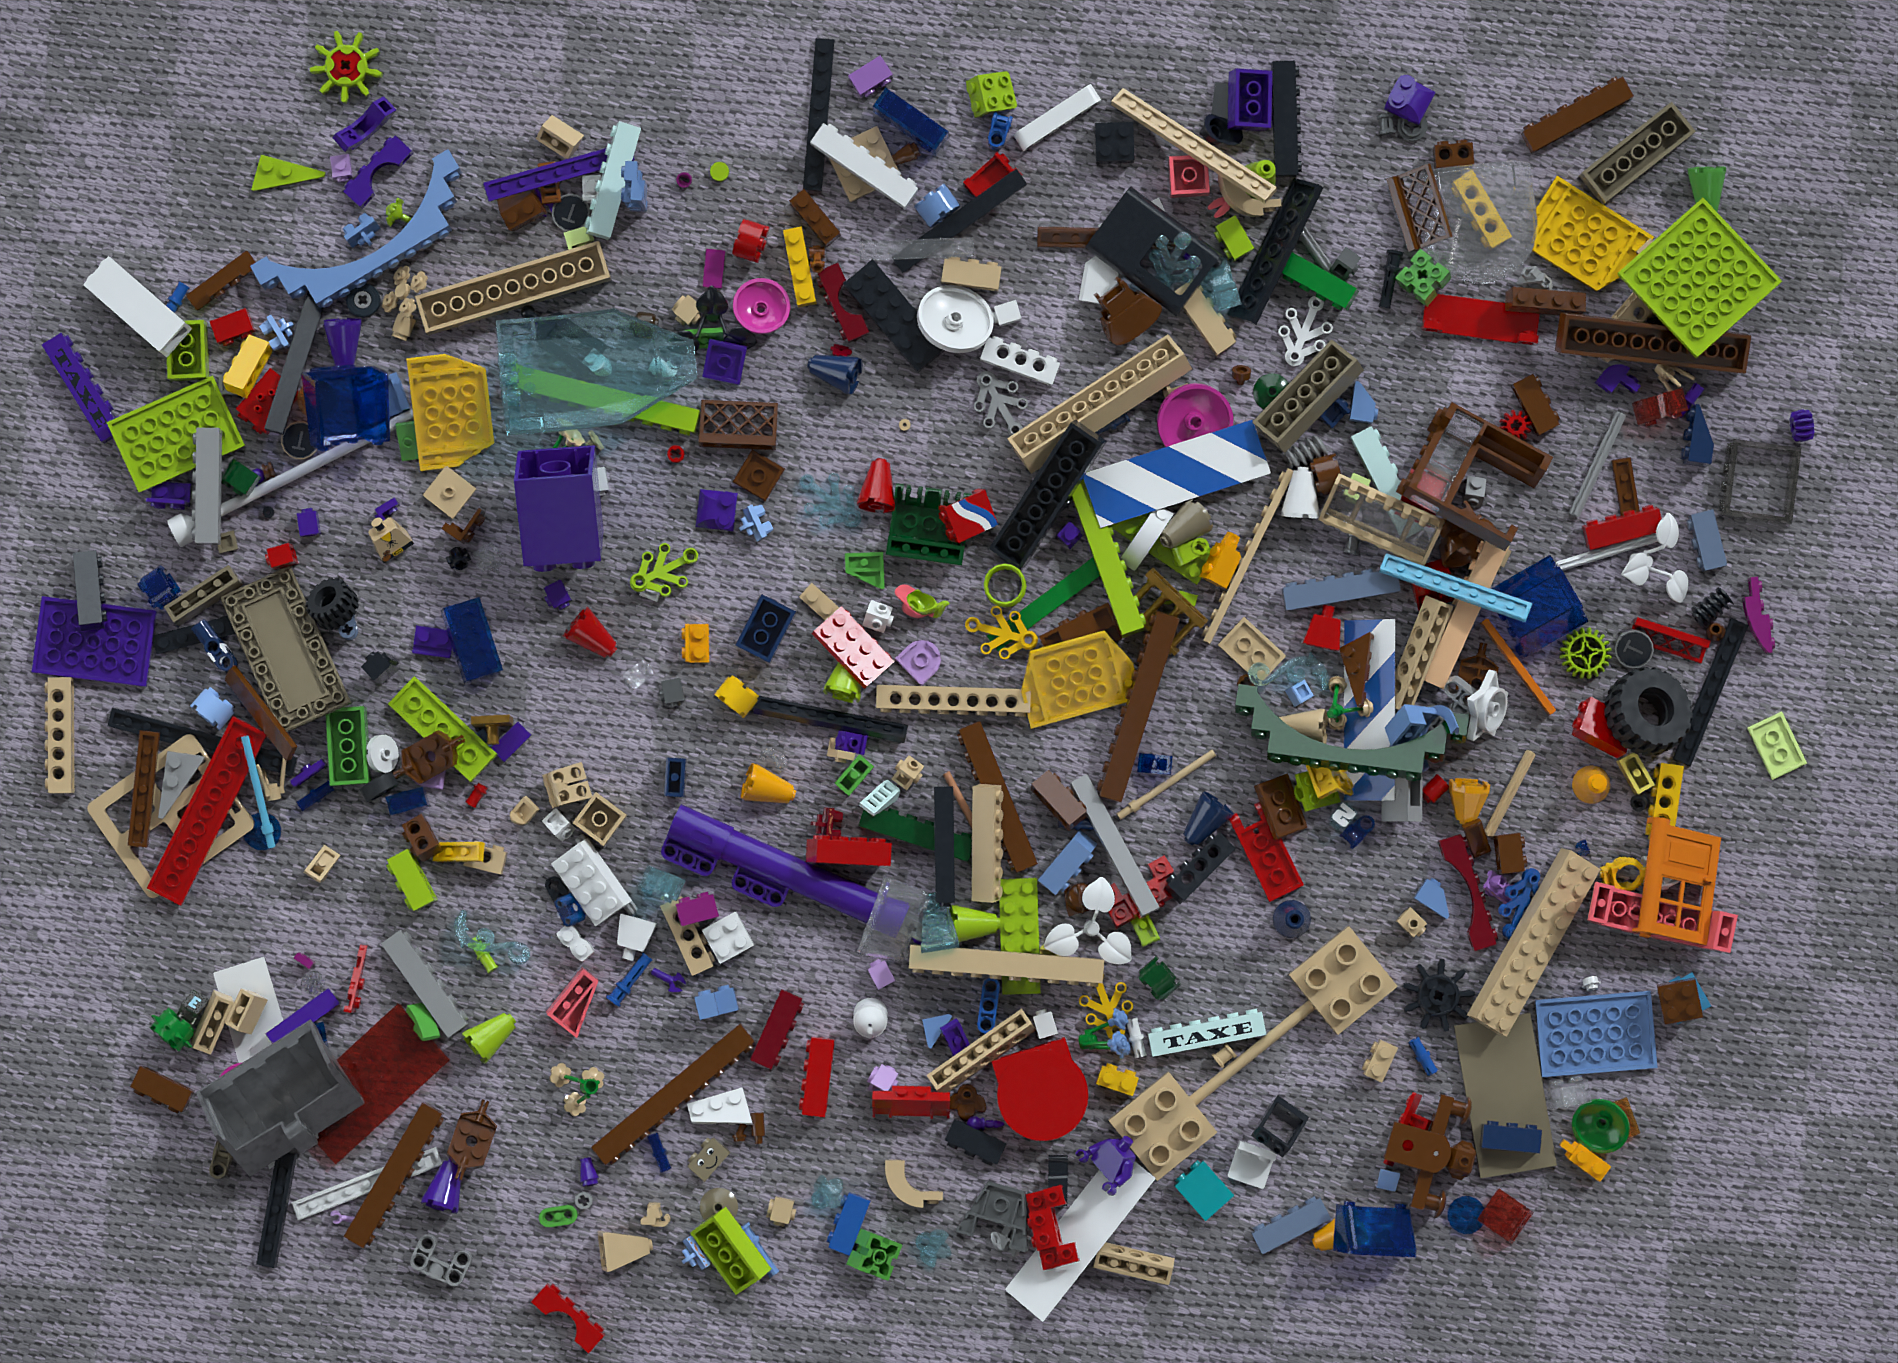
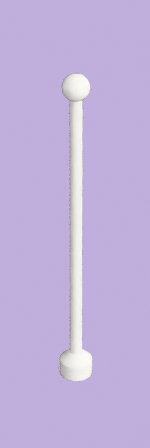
M410 409L256 486L249 497L245 494L242 497L238 495L222 503L221 517L396 430V423L414 421L413 410ZM180 513L167 520L180 547L195 541L192 540V529H195V521H192L191 516Z

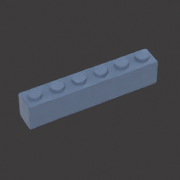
M1372 569L1362 570L1360 575H1354L1353 572L1344 573L1342 578L1336 579L1335 575L1323 577L1324 581L1316 582V579L1304 580L1305 584L1297 585V582L1286 583V587L1282 588L1285 611L1400 592L1398 578L1380 573L1379 571L1373 572Z

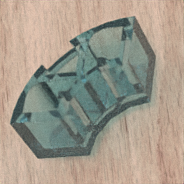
M1222 257L1223 263L1217 270L1215 268L1211 270L1204 279L1205 282H1209L1213 293L1210 295L1213 306L1216 305L1219 311L1241 305L1239 293L1233 281L1226 257Z
M647 865L638 887L642 888L641 892L652 896V893L661 896V900L671 903L672 900H678L686 880Z

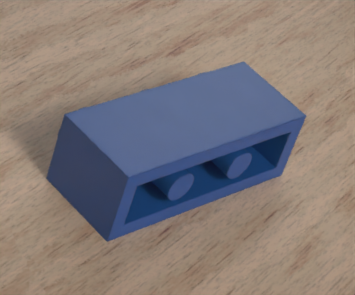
M849 1192L848 1196H843L840 1206H843L841 1214H836L833 1222L836 1225L835 1231H830L826 1241L830 1243L828 1248L850 1256L871 1200Z

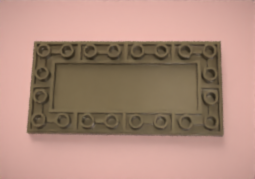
M291 566L220 597L266 704L287 733L352 704L315 620L306 611L305 603L307 601Z
M1530 1013L1519 1014L1507 1037L1496 1034L1479 1022L1454 1025L1466 1099L1470 1097L1472 1101V1110L1469 1118L1480 1178L1557 1166ZM1487 1120L1498 1121L1499 1125L1506 1126V1122L1518 1123V1127L1523 1128L1526 1127V1124L1537 1125V1129L1542 1130L1540 1153L1481 1148L1482 1124H1487Z

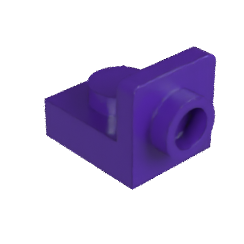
M394 497L375 509L377 513L374 515L375 518H381L384 521L386 519L385 514L390 516L398 511L399 502Z

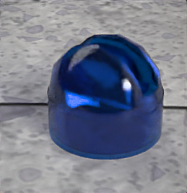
M1586 839L1577 842L1575 845V849L1580 847L1581 850L1576 853L1581 856L1591 853Z

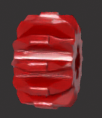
M1511 410V416L1505 413L1504 417L1506 420L1500 419L1499 421L1505 426L1499 428L1506 430V432L1519 439L1520 436L1522 439H1526L1527 436L1524 432H1531V429L1526 428V426L1532 425L1530 421L1525 422L1529 416L1525 415L1522 418L1521 410L1517 413V416L1514 410ZM1514 421L1520 425L1517 431L1514 430L1515 428H1511Z

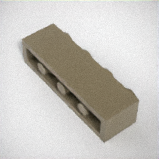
M227 565L164 606L172 621L177 626H181L221 600V596L241 587L243 583L235 570L230 565Z

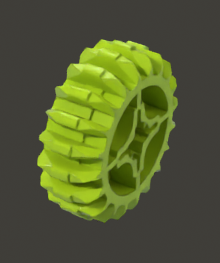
M1582 627L1579 629L1580 634L1573 630L1574 637L1570 634L1566 635L1569 642L1566 640L1562 641L1566 648L1561 647L1559 651L1565 652V654L1560 655L1559 658H1566L1562 666L1568 664L1569 667L1566 671L1570 672L1573 669V677L1579 672L1580 679L1584 678L1585 673L1587 679H1591V672L1597 677L1599 676L1597 669L1603 673L1605 670L1602 665L1609 666L1605 659H1611L1612 656L1606 655V652L1611 651V648L1605 649L1604 646L1609 644V641L1602 642L1601 640L1605 635L1602 634L1597 637L1598 630L1591 634L1592 629L1589 627L1585 633ZM1580 638V649L1570 653L1573 643ZM1586 638L1594 640L1599 648H1591ZM1584 648H1587L1590 652H1595L1587 655V658H1584L1582 655H1576L1584 651ZM1601 654L1597 665L1591 668L1592 656ZM1571 658L1581 659L1585 669L1575 665Z

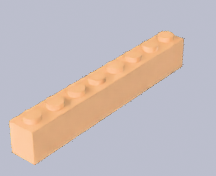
M1480 541L1476 550L1479 554L1476 559H1472L1468 567L1471 570L1469 576H1464L1463 580L1490 588L1508 548L1506 551H1503L1487 541ZM1456 598L1452 602L1455 606L1449 616L1424 681L1444 689L1481 609L1479 606Z

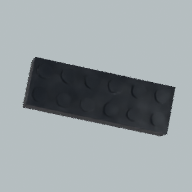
M873 259L843 283L846 290L917 374L945 351L933 345L922 334L917 322V311Z

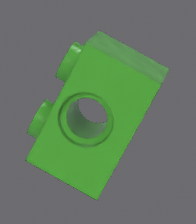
M859 754L834 784L850 796L872 771L874 766Z

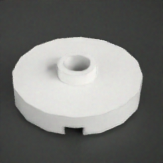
M377 735L371 738L367 744L368 754H366L369 766L375 772L387 773L392 771L397 765L399 757L395 741L387 735Z

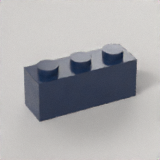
M1487 1120V1124H1482L1480 1147L1540 1153L1542 1130L1537 1129V1125L1526 1124V1127L1523 1128L1518 1127V1123L1506 1122V1126L1499 1125L1498 1121Z

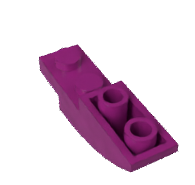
M1758 577L1748 578L1749 597L1742 598L1746 621L1753 637L1766 654L1773 653L1772 649H1775L1774 637L1771 638L1773 619L1770 618L1769 614L1762 615L1761 611H1764V602L1760 600L1762 581H1759Z

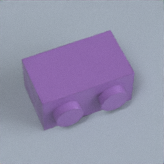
M881 55L848 75V79L859 96L863 97L865 95L866 98L876 92L874 89L878 86H887L892 82L891 78H893L892 72Z

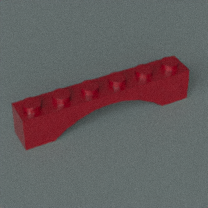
M1457 834L1438 840L1443 859L1461 874L1470 891L1472 917L1467 935L1472 950L1477 951L1496 945L1495 940L1498 939L1497 932L1490 925L1492 917L1490 911L1486 910L1484 903H1486L1485 895L1478 888L1480 879L1478 874L1473 872L1472 866L1475 865L1472 855H1468L1466 850L1469 847L1466 837Z

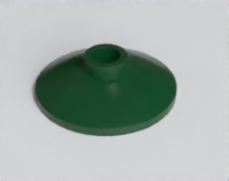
M1275 373L1261 376L1253 388V397L1257 405L1265 409L1289 384L1283 376ZM1274 388L1276 394L1271 395L1269 389Z

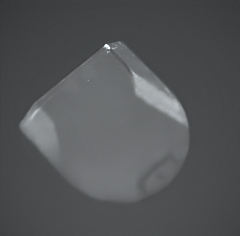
M1509 160L1432 170L1453 236L1426 247L1429 255L1432 256L1436 263H1440L1450 271L1451 275L1462 279V281L1478 284L1504 279L1520 268L1534 247L1538 227L1530 163ZM1427 172L1419 175V179L1426 182ZM1417 182V193L1421 194L1424 185ZM1427 188L1424 197L1431 200L1433 197L1432 190ZM1422 200L1419 209L1426 213L1429 203ZM1433 206L1430 215L1437 219L1439 211L1438 208ZM1420 214L1421 223L1424 218L1422 214ZM1428 218L1425 228L1432 231L1435 222ZM1438 225L1435 233L1439 236L1446 235L1444 227ZM1422 231L1423 240L1425 243L1427 242L1430 234H1428L1425 231Z

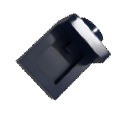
M1337 398L1319 418L1329 428H1333L1351 410L1348 408L1349 405L1345 400Z

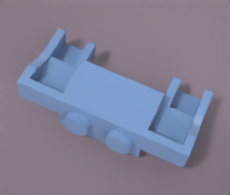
M625 161V166L621 167V177L625 181V188L621 189V199L626 207L630 208V211L641 212L647 211V184L645 180H642L643 173H641V170H638L637 161Z

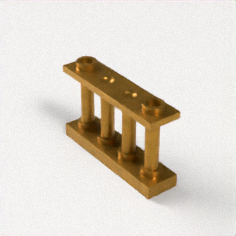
M1152 568L1145 575L1148 578L1147 582L1135 594L1138 601H1140L1152 587H1157L1162 591L1161 596L1143 613L1147 623L1144 627L1148 631L1150 630L1151 626L1148 625V619L1166 600H1171L1175 604V609L1169 615L1178 617L1180 614L1185 613L1189 617V622L1173 639L1169 654L1175 656L1180 651L1176 646L1194 627L1201 629L1209 620L1158 571Z

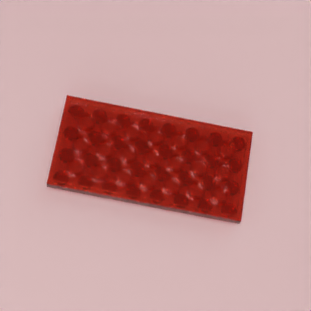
M400 1003L394 1006L337 1059V1062L365 1103L318 1133L317 1145L335 1164H338L451 1060L433 1039L421 1040L413 1029L414 1021Z

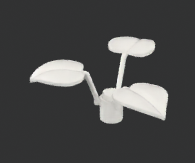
M1666 513L1656 529L1657 541L1662 545L1651 550H1644L1643 553H1633L1621 575L1635 585H1643L1646 582L1649 570L1670 578L1666 584L1669 597L1675 602L1681 603L1685 599L1688 590V577L1685 572L1677 570L1672 575L1652 568L1653 559L1649 556L1650 553L1662 550L1666 546L1673 548L1677 543L1679 537L1678 524L1670 513Z
M1099 877L1088 885L1082 895L1085 907L1095 910L1092 919L1085 922L1083 929L1075 934L1074 928L1070 924H1060L1053 928L1044 943L1046 950L1059 956H1070L1076 952L1079 946L1076 937L1086 933L1089 936L1097 935L1104 941L1100 944L1098 951L1105 961L1113 964H1125L1132 960L1131 944L1125 934L1112 932L1106 939L1099 933L1100 928L1095 921L1099 910L1101 912L1110 911L1115 900L1112 887L1103 877Z

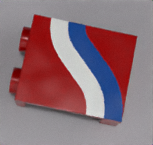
M978 488L971 491L972 495L948 506L941 505L938 507L940 510L939 517L945 523L947 528L946 535L950 541L960 543L998 525L985 489Z

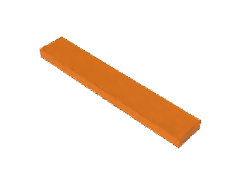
M1486 618L1480 622V625L1548 716L1556 711L1554 706L1490 620Z

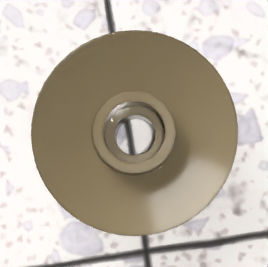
M714 1188L703 1195L700 1201V1213L704 1220L718 1212L715 1209L716 1204L722 1205V1209L727 1207L732 1216L736 1217L738 1202L729 1190Z

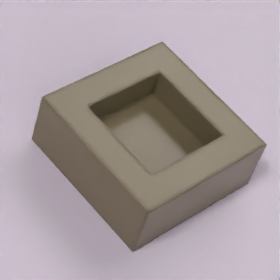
M234 530L221 533V545H217L219 554L239 549Z

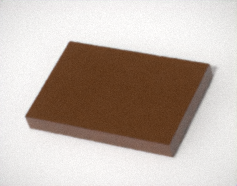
M1288 773L1254 786L1274 840L1308 827L1300 804L1295 797L1294 788Z

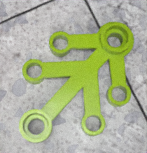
M662 543L659 546V555L654 570L648 574L646 573L649 564L653 562V554L649 551L644 552L639 573L634 574L630 579L631 588L636 592H643L648 589L660 593L662 597L670 596L671 588L669 585L661 586L650 582L656 578L677 584L681 589L688 586V579L685 576L679 577L668 572L686 563H696L698 560L697 550L687 548L683 552L682 557L664 565L666 556L670 553V545ZM663 546H667L668 551L663 552L661 551V548ZM688 554H693V555H694V559H693V560L687 559V555H688ZM646 555L651 556V559L649 561H646L644 559ZM681 579H684L686 581V584L680 585L679 581ZM641 580L643 581V584L641 586L636 585V581ZM667 588L669 589V592L667 594L662 593V589Z

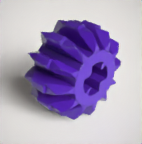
M1804 409L1791 412L1789 420L1793 439L1796 442H1806L1813 439L1815 426L1811 412Z

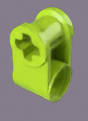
M1197 538L1171 549L1178 566L1181 567L1205 555L1209 550V543L1204 538ZM1197 542L1205 543L1206 546L1203 552L1195 549Z

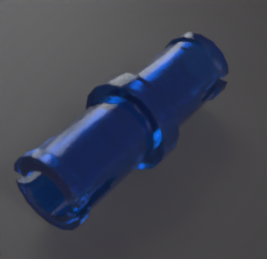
M327 780V782L315 790L311 789L309 794L296 801V803L304 812V810L316 802H321L323 797L335 791L333 786H330V782Z
M656 1132L647 1136V1139L653 1151L651 1154L655 1157L660 1173L672 1169L666 1155L667 1150L662 1145L659 1133Z

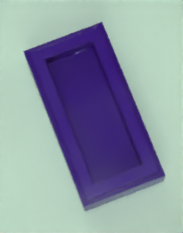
M517 722L499 740V744L493 745L491 748L505 762L532 735Z

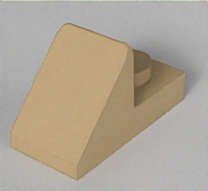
M324 845L304 870V873L319 883L325 881L329 871L338 861L340 854Z

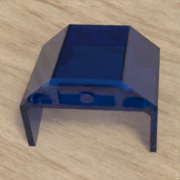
M347 364L310 369V372L301 373L311 446L318 451H328L333 445H340V442L346 441L353 444L358 443V440H367L372 442V445H383L384 442L390 441L389 381L387 372L375 366L356 367L355 365Z
M1551 555L1491 588L1492 590L1532 603L1526 622L1497 613L1501 621H1506L1509 626L1507 631L1511 638H1516V645L1514 646L1519 656L1523 655L1524 658L1589 622L1583 611L1581 601L1559 566L1557 567Z

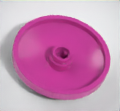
M1199 383L1183 385L1172 391L1162 402L1157 415L1158 434L1166 447L1233 426V412L1227 399L1215 388Z

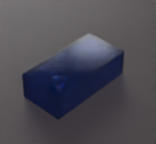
M888 88L884 89L873 105V112L935 156L949 138L948 130Z

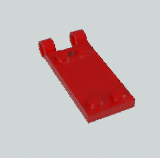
M1257 802L1254 804V807L1258 811L1260 821L1244 828L1237 813L1233 814L1229 821L1268 901L1271 902L1304 884L1282 839H1273L1261 804ZM1255 828L1259 830L1257 834L1253 832Z

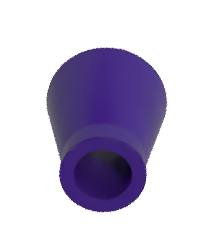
M591 1157L580 1159V1183L583 1184V1187L597 1185L599 1177Z

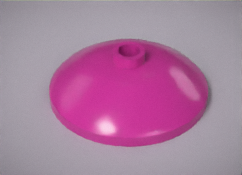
M756 278L747 281L737 290L733 300V312L736 320L742 327L756 334H768L781 328L787 321L790 313V300L787 292L777 282L765 278ZM761 307L764 309V312L760 313L757 309Z

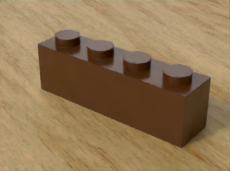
M1512 287L1505 292V311L1560 315L1561 312L1582 315L1586 312V293Z

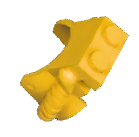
M1618 857L1612 863H1606L1605 866L1600 867L1599 876L1602 878L1601 883L1631 892L1636 890V888L1638 889L1644 882L1646 867H1643L1637 859ZM1626 865H1634L1639 869L1640 875L1637 876L1634 882H1617L1616 873L1618 869Z

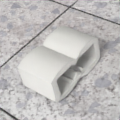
M565 925L557 933L560 942L570 947L572 954L578 960L586 961L595 952L591 943L581 938L579 931L574 926Z

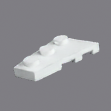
M743 1088L687 1104L693 1124L728 1123L729 1125H753Z

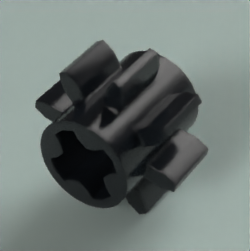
M454 547L449 550V556L446 557V560L451 569L463 570L468 567V561L471 560V557L466 548Z

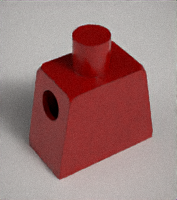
M1323 605L1322 614H1314L1312 616L1302 644L1339 651L1341 620L1333 618L1335 607Z

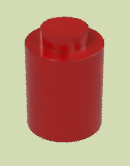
M1436 774L1422 788L1423 800L1427 803L1431 801L1434 804L1449 789V785Z

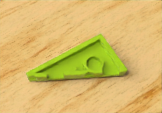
M261 155L251 190L258 191L325 177L326 172Z

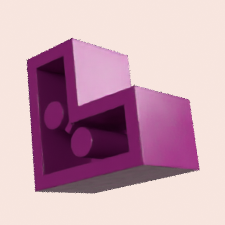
M704 892L697 894L696 899L690 900V897L678 899L679 903L675 904L681 927L719 917L714 895Z

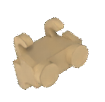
M650 1202L647 1208V1216L641 1219V1224L663 1227L670 1222V1215L666 1214L664 1216L665 1221H661L662 1211L660 1203Z

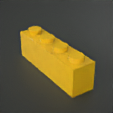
M802 226L783 230L797 306L799 308L815 305L817 303Z

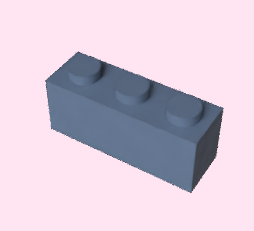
M1714 510L1688 516L1689 520H1686L1688 530L1693 533L1694 538L1691 539L1693 549H1697L1699 557H1696L1698 568H1702V572L1727 566Z

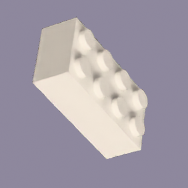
M588 838L579 842L551 863L595 926L603 923L632 901Z

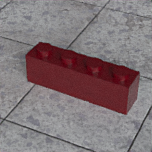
M781 989L750 1059L751 1061L769 1069H772L773 1066H778L781 1056L778 1054L781 1048H786L789 1041L786 1036L788 1031H793L797 1023L794 1018L796 1013L800 1014L804 1007L803 998Z

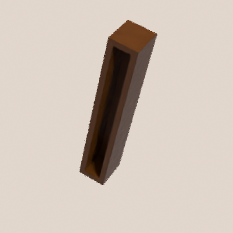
M1615 76L1607 81L1608 85L1602 88L1599 85L1590 90V95L1586 97L1581 95L1575 98L1572 105L1567 106V104H1564L1557 108V113L1552 116L1548 113L1540 118L1541 122L1535 125L1532 122L1523 127L1524 131L1521 133V136L1531 154L1631 100L1634 95L1624 77L1622 76L1618 79Z

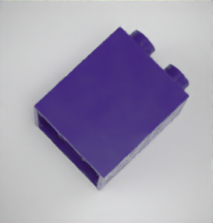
M595 445L518 451L514 487L523 566H533V569L538 572L551 571L556 568V564L572 563V567L576 569H587L594 566L595 561H601L604 533Z

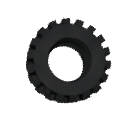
M335 577L334 579L328 578V580H323L320 584H317L310 591V595L307 596V602L305 603L307 613L320 627L325 630H333L334 628L339 629L340 626L346 625L352 619V616L357 612L359 599L356 593L342 579Z

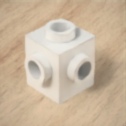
M871 600L862 626L884 633L886 627H890L894 616L891 615L893 607Z

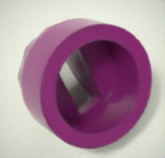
M687 172L680 173L676 178L677 184L682 188L690 186L692 176ZM681 176L690 179L689 183L687 181L680 180Z

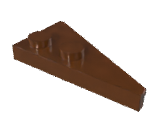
M1371 632L1339 649L1356 705L1360 708L1364 706L1366 700V692H1364L1365 681H1368L1369 662L1372 656L1370 645L1371 640H1374V634Z

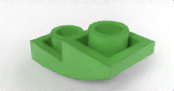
M423 1003L407 1005L406 1012L414 1021L413 1029L421 1040L439 1038L440 1034L436 1022Z

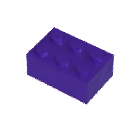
M1240 68L1230 71L1228 77V129L1263 132L1270 129L1272 118V71Z

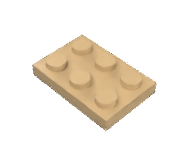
M1245 617L1218 644L1225 653L1259 684L1286 657L1281 650Z

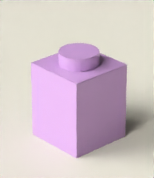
M879 958L870 963L871 968L868 971L878 990L896 981L885 960L881 962Z

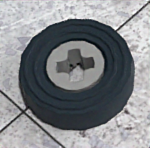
M370 284L354 288L346 296L348 309L357 317H370L380 307V294ZM360 296H367L366 300L368 303L366 305L364 303L359 304Z

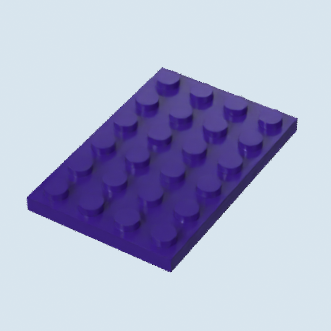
M42 596L32 672L147 687L157 611L103 604V610L107 611L108 621L104 622L105 629L81 631L77 600Z

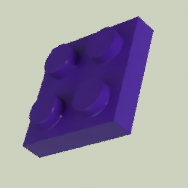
M710 339L702 377L740 385L747 346Z

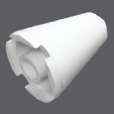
M1298 467L1297 471H1293L1281 516L1319 518L1320 513L1314 476L1309 471V467Z

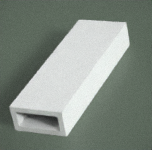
M109 256L100 263L96 271L83 284L165 357H168L192 330L188 324Z

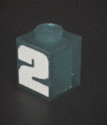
M1343 800L1328 817L1331 821L1329 825L1337 831L1339 829L1344 831L1358 812Z

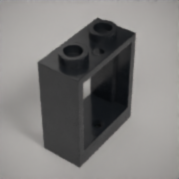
M1277 1095L1268 1106L1251 1136L1283 1158L1293 1146L1309 1117ZM1271 1113L1294 1128L1286 1143L1263 1127Z

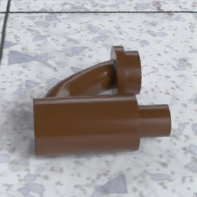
M764 1112L750 1113L753 1123L751 1125L752 1136H755V1144H763L762 1136H765ZM739 1125L736 1134L732 1135L734 1142L745 1141L746 1134L743 1133L748 1125Z

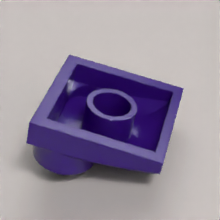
M1401 75L1388 97L1384 110L1419 125L1436 92L1415 82V79L1410 75Z
M700 489L695 527L734 532L738 493Z

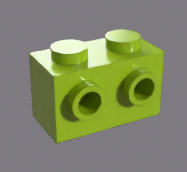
M1236 215L1215 226L1216 232L1213 234L1219 243H1223L1225 247L1223 251L1228 259L1231 258L1234 262L1254 250V246Z

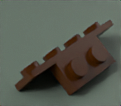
M245 251L188 293L186 297L197 311L213 299L223 296L228 288L238 285L241 282L240 279L252 271L250 266L256 263V261L248 251Z

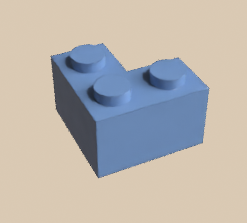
M729 985L718 987V991L712 993L710 989L700 991L698 996L694 997L700 1020L739 1010L734 987L729 988Z

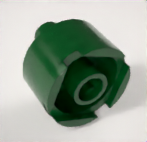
M1155 956L1139 970L1140 975L1138 978L1145 986L1148 984L1151 987V994L1157 1000H1165L1181 986V983L1178 982L1176 984L1175 978L1177 977L1163 961L1159 963L1157 961L1159 957Z

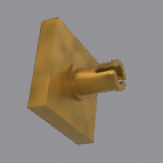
M510 714L471 716V724L475 728H487V745L499 744L498 727L513 726V718Z

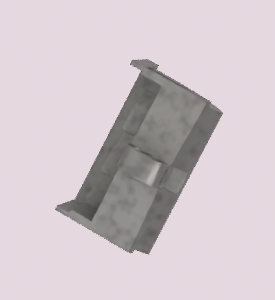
M311 1019L196 1092L214 1136L249 1176H252L294 1148L301 1154L318 1144L315 1136L317 1133L365 1103L323 1042L316 1025Z

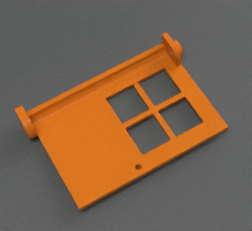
M1649 817L1647 818V824H1652L1639 923L1637 928H1632V932L1639 933V936L1644 938H1651V935H1660L1706 946L1708 943L1721 837L1671 826L1670 820L1666 818ZM1663 877L1680 881L1678 902L1660 898ZM1685 882L1703 886L1700 907L1683 903ZM1659 902L1677 906L1675 926L1657 923ZM1682 907L1700 911L1697 931L1679 928Z

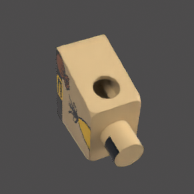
M388 517L384 521L381 518H375L372 521L371 525L373 528L368 533L383 563H386L414 544L408 532L393 518Z

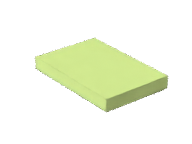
M1782 711L1747 728L1772 780L1807 764Z

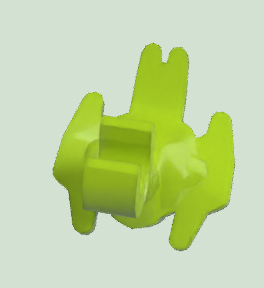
M400 198L396 199V203H391L386 207V221L390 227L394 224L395 220L401 219V221L409 223L412 219L403 214L402 205L404 201Z

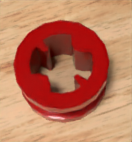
M674 445L668 449L667 456L671 462L679 463L684 459L685 453L682 447ZM679 449L681 451L679 459L677 457L671 458L673 455L671 454L672 450L677 451Z

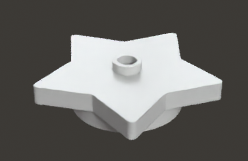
M1488 670L1480 689L1467 699L1471 715L1467 733L1468 740L1475 741L1483 733L1495 736L1496 730L1505 717L1508 692L1499 688L1496 671Z

